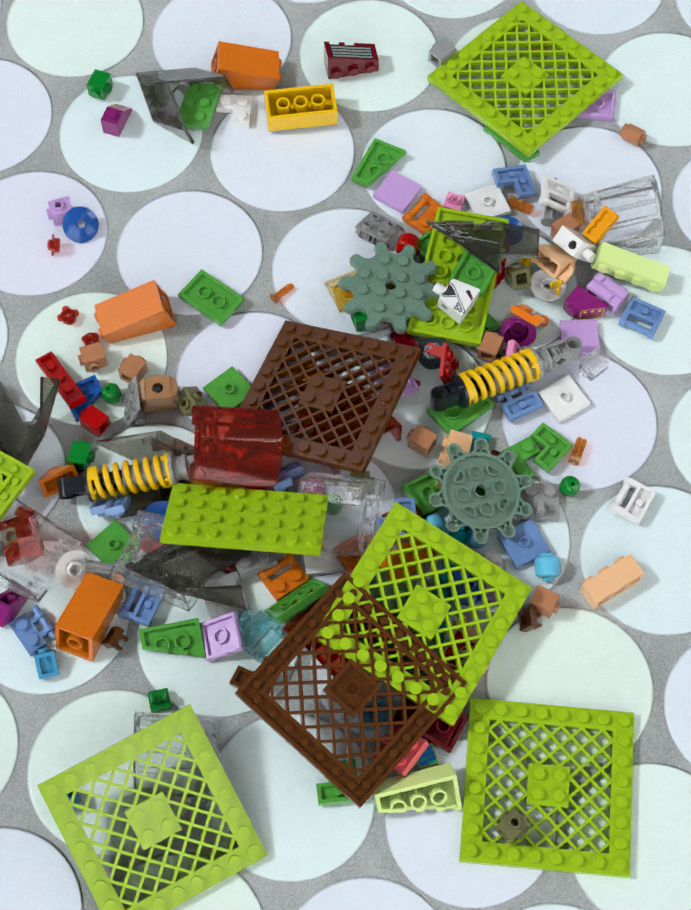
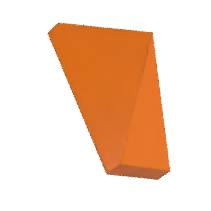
M73 464L52 467L38 479L45 498L58 493L57 479L78 476Z

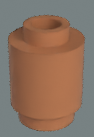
M625 123L619 134L623 140L637 147L640 144L643 145L647 139L646 131L633 124Z

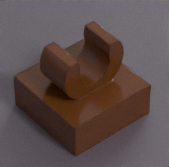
M529 606L518 612L520 632H528L542 627V624L538 623L537 618L541 617V614L537 612L536 607Z
M116 626L111 627L101 644L106 648H114L120 651L123 648L118 644L119 640L128 642L129 639L127 636L122 635L125 630Z

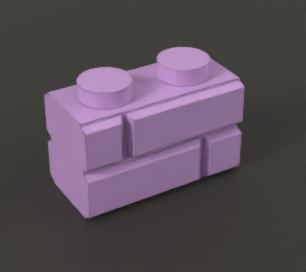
M598 273L586 287L587 292L608 304L607 310L613 315L626 303L629 295L624 286H618L608 275H602L601 273Z

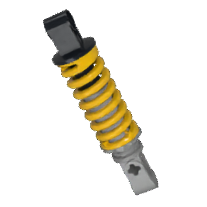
M571 336L559 342L551 343L548 346H541L537 350L528 346L519 351V353H512L510 356L502 357L501 360L496 359L492 363H485L483 367L477 366L474 370L469 369L466 372L453 374L450 377L449 383L434 387L431 390L430 407L434 411L440 412L459 404L465 409L472 405L471 403L476 404L478 397L481 400H486L487 394L494 397L496 390L502 394L505 392V387L508 390H512L514 384L521 387L523 381L528 384L536 380L539 381L543 378V372H550L554 368L578 360L581 354L582 341L578 337Z
M214 450L209 453L187 456L184 453L176 457L172 451H169L160 456V459L158 455H154L152 462L149 461L148 457H143V463H139V460L134 458L132 461L133 465H129V462L124 460L121 470L118 462H113V471L111 472L108 464L102 465L101 472H99L97 466H85L83 475L57 479L59 499L65 500L87 495L90 502H95L100 497L108 499L110 495L118 497L120 493L128 495L130 491L136 494L139 493L140 489L143 492H147L150 490V487L153 490H158L160 486L170 488L173 485H177L179 480H191V476L229 470L226 450ZM201 461L203 464L200 465V468H197L196 465Z

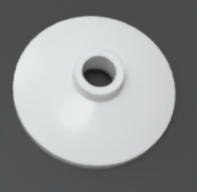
M541 269L533 274L531 278L532 286L530 288L537 298L544 301H554L564 295L567 283L562 284L560 294L555 295L556 288L550 292V289L545 287L550 288V283L558 281V279H554Z
M70 550L59 558L55 569L56 577L66 588L77 589L86 575L87 571L82 573L84 557H87V560H92L86 552ZM71 565H75L74 570L70 571Z

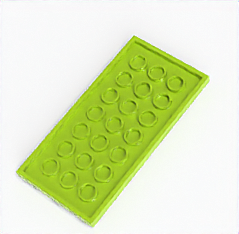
M438 207L424 263L433 261L437 266V271L428 278V282L433 285L439 282L447 287L449 278L472 237L503 249L509 219ZM498 270L483 297H478L461 324H458L437 306L438 299H429L426 302V307L432 312L431 320L424 322L417 317H411L407 334L426 338H442L447 342L479 348Z
M177 483V485L172 486L160 535V543L321 556L329 495Z

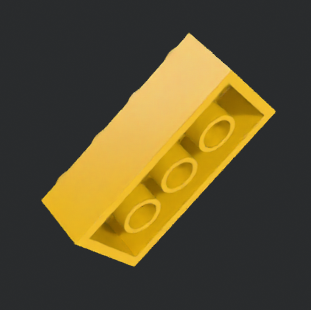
M333 83L264 91L268 132L338 124V111Z

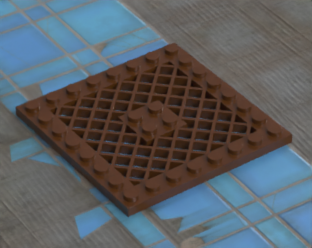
M285 320L224 436L225 442L364 475L422 353L421 349ZM302 346L305 347V349L295 352V349ZM319 349L321 350V353L312 356L311 353ZM335 353L338 354V356L329 360L328 356H331ZM309 355L310 358L300 362L299 358ZM355 357V360L348 363L345 362L346 359ZM324 358L326 359L325 362L319 365L316 364L317 361H320ZM295 360L297 361L296 364L288 367V363H291ZM369 360L372 361L371 364L363 367V363ZM340 362L343 363L342 366H339L334 369L333 365L338 364ZM311 364L314 365V367L305 371L304 367ZM389 364L390 367L380 370L379 367ZM359 365L360 369L353 372L350 371V369ZM330 367L331 371L324 374L321 373L322 370ZM374 369L377 370V373L368 376V372ZM302 370L301 373L295 376L292 375L293 372ZM347 371V375L338 377V374ZM287 375L290 376V378L280 381V378ZM361 375L365 376V378L356 382L355 378ZM306 378V382L297 385L296 382ZM382 379V382L373 386V381ZM352 380L353 383L348 385L347 382ZM294 384L295 387L285 391V387ZM367 384L370 385L369 388L363 391L360 390V387H363ZM282 390V393L276 396L272 395V393ZM357 390L358 393L350 397L347 393ZM373 393H374V395H375V397H373V398H371V399H369V400H366V399L364 398V397H366V396H368V395H371V394H373ZM299 394V397L292 400L289 399L290 396ZM284 399L287 400V402H285V403H283V404H281V405H279V406H277V404H276L277 402H279V401H281V400H284ZM362 399V403L353 406V402ZM274 404V408L265 412L264 408ZM298 405L299 408L294 410L293 406ZM350 405L351 408L341 412L340 408ZM289 408H291L292 410L287 414H281L282 411H285ZM367 409L368 412L360 416L357 414V412ZM308 412L309 414L304 418H298V416L303 413ZM276 414L279 415L278 418L271 421L269 420V417L274 416ZM352 414L355 415V418L346 422V417ZM325 416V420L316 423V419ZM292 418L296 419L295 422L286 424V421ZM266 419L267 423L257 427L256 423ZM339 420L343 421L342 424L336 427H333L332 425L333 423ZM311 421L313 422L314 425L307 427L305 429L303 428V425ZM283 423L284 427L274 431L273 427ZM357 424L360 425V428L353 431L350 430V427ZM328 425L331 429L321 433L320 429ZM300 427L301 431L291 435L290 431ZM347 429V434L338 437L337 433ZM315 431L318 432V435L312 438L307 436ZM333 435L335 436L336 439H333L326 443V438ZM352 439L353 443L345 447L343 446V442Z
M344 572L234 694L353 804L361 808L440 716L445 707L456 697L453 693L434 714L425 708L428 704L427 698L420 705V694H436L442 688L441 694L445 696L450 694L451 690L448 688L447 681L449 674L444 669L451 674L452 685L456 679L461 683L459 687H464L467 682L362 587H356L363 594L359 602L370 600L373 605L366 603L358 606L353 602L352 606H342L344 604L342 599L325 618L336 598L343 596L342 588L347 580L355 586L353 579ZM351 589L349 591L353 593L355 597L358 594L357 590ZM373 606L375 614L381 612L385 614L382 616H377V622L371 616H369L372 614L371 610L373 609ZM353 609L352 619L354 620L329 621L334 610ZM356 611L361 613V617L364 616L366 619L357 620ZM387 617L392 620V624L398 626L394 628L396 639L407 637V635L411 637V648L409 647L408 640L398 642L392 637L391 629L385 630L383 628L384 626H389ZM360 623L367 624L369 633L358 635L357 625ZM328 624H339L340 635L333 636L330 639L355 638V649L330 650L329 639H326L325 651H315V640L325 639L323 636L315 635L324 625L326 627ZM343 624L353 625V633L355 635H343ZM372 627L377 628L380 634H372ZM381 637L382 642H384V648L373 649L372 638ZM358 639H368L370 649L366 650L370 652L371 663L360 664L357 658V652L360 650ZM387 640H390L393 646L396 645L398 648H387ZM310 642L311 651H302V649ZM420 648H423V649L425 650V651L418 652V650H419ZM399 651L400 662L388 663V652ZM373 652H385V662L387 664L386 678H375ZM402 652L406 654L405 657L411 662H403ZM426 652L430 655L431 659H427ZM341 653V665H331L330 655ZM345 653H356V663L350 658L345 664ZM311 655L312 666H302L301 656ZM316 655H326V665L316 666ZM297 656V666L287 667ZM414 665L413 676L404 677V680H415V682L419 683L418 679H429L428 685L430 690L421 691L416 695V706H406L405 695L412 693L405 691L404 680L401 682L402 692L390 691L392 677H389V666H399L400 671L404 674L403 666ZM433 666L434 674L430 671L429 667ZM361 667H371L372 673L370 676ZM418 668H419L426 676H418ZM327 669V680H317L316 670ZM331 669H340L333 678L331 677ZM298 670V681H288L287 671ZM302 670H312L313 680L302 681ZM283 672L284 682H274V680ZM433 680L438 685L435 689L433 688ZM387 681L385 684L386 692L376 693L381 688L377 682ZM317 684H327L323 689L327 695H318ZM298 685L299 696H289L288 686ZM303 685H313L314 695L303 696ZM273 686H284V697H274ZM268 687L270 696L265 692ZM386 696L387 707H377L376 697ZM391 696H401V706L392 707ZM372 698L373 708H363ZM314 699V710L304 711V700ZM318 699H329V710H319ZM289 700H299L300 711H289ZM276 701H285V710ZM333 701L342 709H333ZM429 705V709L435 711L438 707L437 705ZM402 710V721L393 722L392 711ZM406 710H415L407 720ZM377 711H387L388 722H378ZM363 712H373L374 722L364 723ZM334 713H344L345 724H334ZM359 713V723L349 724V715L354 718ZM315 714V725L305 726L304 715ZM319 714H329L330 724L320 725ZM291 715H300L301 724ZM402 725V727L394 735L393 726ZM374 726L375 737L365 738L364 727ZM379 726L389 727V737H379ZM359 727L360 738L350 739L349 728ZM330 728L331 739L321 740L320 729ZM335 728H345L346 739H335ZM306 729H316V738ZM375 741L376 752L366 753L365 742ZM380 741H389L380 751ZM350 742H360L361 753L351 754ZM331 743L332 753L323 744ZM336 743H346L347 754H336ZM376 756L367 766L366 757ZM351 757H361L362 768L352 769ZM338 758H347V766ZM353 772L362 773L357 777Z

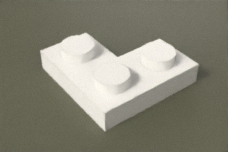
M221 94L216 106V112L233 113V128H250L253 98L247 95Z

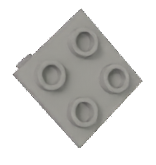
M370 212L355 226V233L358 237L368 242L372 239V244L383 242L389 247L390 242L388 241L402 226L381 217L377 213Z
M135 375L122 395V401L125 403L124 418L127 419V427L132 422L138 425L143 424L145 420L143 402L139 398L137 375Z

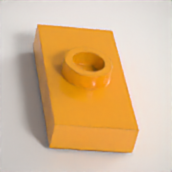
M604 206L581 234L597 245L620 217L607 206Z

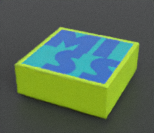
M432 743L429 744L416 762L419 770L439 764Z

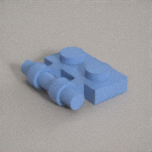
M523 383L521 387L515 385L512 390L505 389L504 393L495 396L497 402L506 401L501 404V409L509 422H513L543 408L544 404L535 390L527 391L532 388L530 383ZM516 394H520V395H521V396H519V397H517V398H514V399L512 398V396H514V395H516Z
M38 605L31 608L34 613L33 617L29 618L25 612L9 623L30 657L37 653L38 649L48 646L44 640L48 636L52 641L56 640L55 626L50 624L46 618L47 614ZM39 622L44 628L40 632L35 627Z

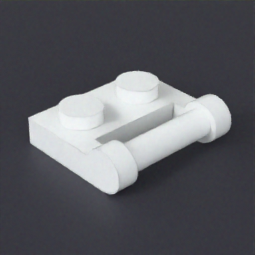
M545 175L541 181V196L538 204L551 207L562 212L563 215L567 213L572 215L575 188ZM549 197L564 203L565 206L549 199Z
M625 477L622 482L623 486L614 502L610 503L608 511L639 525L657 491L632 478ZM634 489L635 492L626 508L621 507L620 505L628 491Z

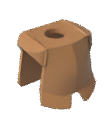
M155 375L140 381L138 391L139 398L144 403V413L179 409L175 402L178 384L173 377ZM163 387V390L160 393H155L152 388Z

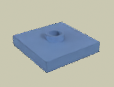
M532 519L515 526L516 534L513 538H505L501 533L497 535V539L516 570L535 561L539 554L551 552Z

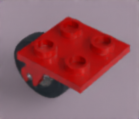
M427 338L423 340L419 345L422 353L418 361L426 369L434 370L440 368V379L443 384L449 383L451 375L456 374V371L459 369V360L454 356L453 350L450 349L447 342L442 338Z

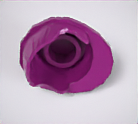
M519 316L505 319L500 328V335L504 337V342L508 343L509 340H515L521 347L532 344L537 335L535 326Z

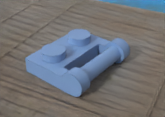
M632 296L618 325L633 329L652 340L666 311ZM630 316L652 327L651 329L646 328L627 318Z
M133 579L131 583L132 588L122 608L118 610L117 616L150 627L166 592L153 585ZM143 590L134 612H129L138 591Z

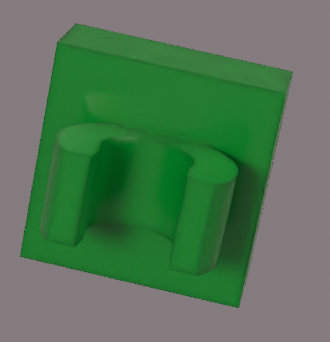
M168 688L147 692L151 713L171 710Z

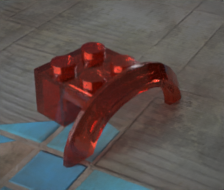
M19 506L15 511V516H19L0 522V532L14 527L17 536L14 541L4 547L8 567L31 563L44 554V543L40 540L39 523L35 519L38 516V512L30 507Z

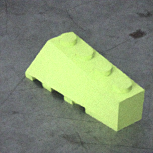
M602 242L594 252L597 257L590 265L591 268L598 270L600 273L612 275L617 279L631 282L633 285L641 286L657 293L666 286L670 266L606 242Z
M451 762L410 772L406 777L398 775L386 778L372 794L378 813L405 812L406 810L424 812L425 809H436L437 811L455 809V811H462L457 776Z

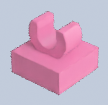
M448 192L443 206L461 211L465 202V196Z
M509 340L507 346L501 348L506 353L504 356L519 353L523 349L515 340Z

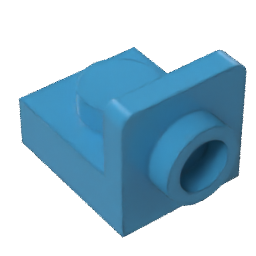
M49 647L38 649V653L34 654L39 679L59 675L55 649L50 650Z

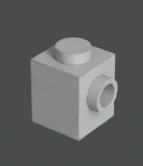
M442 39L440 42H436L429 50L428 61L438 68L455 54L456 48L452 43Z

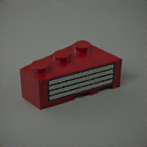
M324 41V64L328 79H338L340 77L379 71V59L375 44L354 43V45H345L344 42H339L338 45Z

